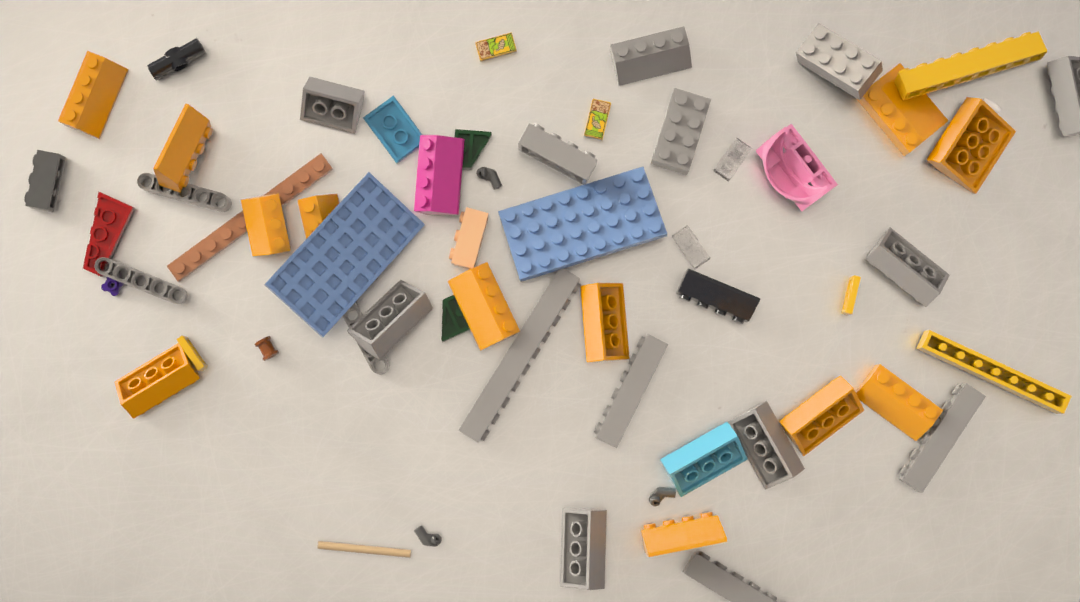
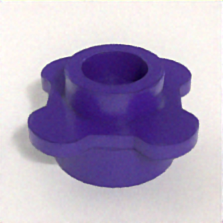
M106 277L107 280L101 285V289L110 292L112 296H117L124 283Z

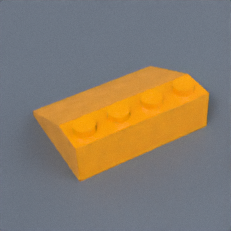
M899 63L873 83L858 102L903 156H906L947 123L948 119L927 94L902 101L894 82L898 72L905 69Z
M966 97L926 160L938 171L976 194L1016 131L985 101L980 98Z
M712 512L702 513L700 518L695 519L693 516L682 517V521L675 522L674 519L663 521V525L656 526L655 523L646 524L644 529H640L644 551L648 557L727 542V537L719 517L716 514L713 515Z

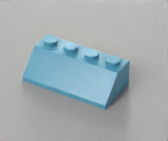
M726 422L660 460L678 494L682 497L748 459L737 434L730 424Z

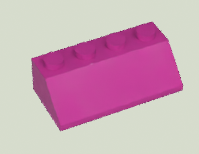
M420 135L414 204L415 212L425 215H459L465 139L440 135Z

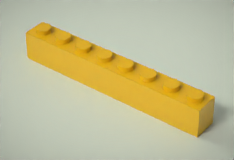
M1039 31L1035 33L1027 32L1018 38L1010 37L998 44L993 42L981 49L976 47L964 54L959 52L947 59L939 58L930 64L922 63L913 69H902L898 72L894 82L902 101L1041 60L1047 53V49Z
M931 330L923 332L916 348L1055 414H1064L1072 397Z

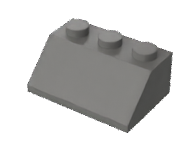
M309 77L303 87L300 120L355 134L363 107L365 91Z

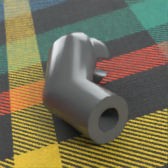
M481 167L477 170V176L490 181L494 190L502 187L501 181L494 169Z
M658 487L649 497L650 504L652 506H659L665 497L675 498L676 488Z
M422 525L414 530L421 543L425 546L436 547L442 541L439 534H428Z

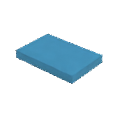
M394 95L363 117L397 164L419 148L420 135L423 134Z

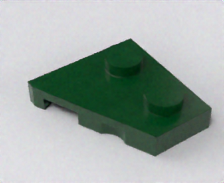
M455 129L454 137L465 139L462 169L473 168L490 140L492 132Z
M452 295L443 299L441 340L445 342L469 331L470 328L455 296Z

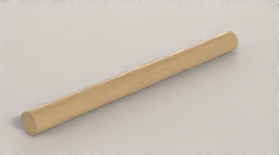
M318 541V549L411 557V550Z

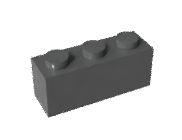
M37 150V154L34 155L32 161L34 165L33 172L30 173L28 179L30 184L29 190L24 197L25 206L32 209L54 212L65 156Z

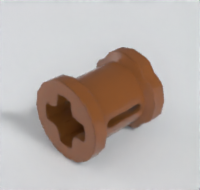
M270 336L255 343V346L260 349L264 356L262 358L264 361L279 353L272 345Z

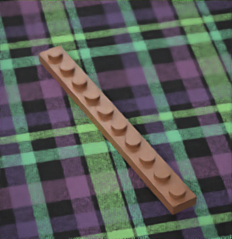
M320 153L264 195L279 192L283 207L332 171L333 168L322 153ZM243 211L167 265V268L178 282L182 281L247 233Z

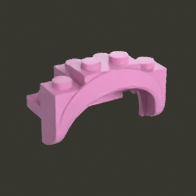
M792 124L784 127L756 150L763 160L764 170L771 185L781 195L785 196L786 199L795 202L801 211L838 185Z

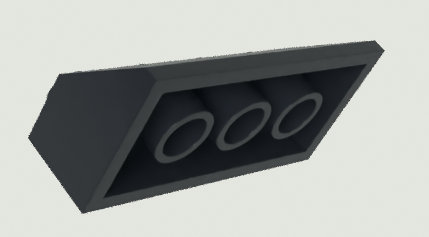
M689 268L685 271L676 292L680 295V299L688 302L694 300L698 302L697 305L704 309H708V307L713 308L716 314L724 317L726 314L733 317V321L740 324L750 321L761 299Z

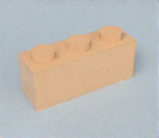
M467 207L465 212H461L459 222L462 223L461 228L456 230L454 241H457L455 249L451 248L449 255L452 265L467 269L475 267L489 217L488 213Z

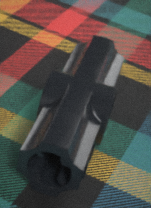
M198 38L181 47L169 49L165 52V56L150 63L147 67L153 78L157 81L171 72L183 70L189 65V62L204 55L206 52Z

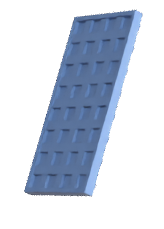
M644 167L498 211L520 282L667 237V231Z
M368 172L264 285L323 338L425 224Z

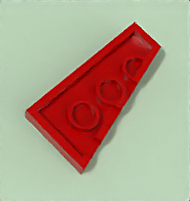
M98 191V202L94 211L95 217L90 230L91 236L87 245L83 269L102 277L103 275L95 270V262L102 257L111 259L135 208ZM103 261L100 265L103 272H105L109 264L107 261Z

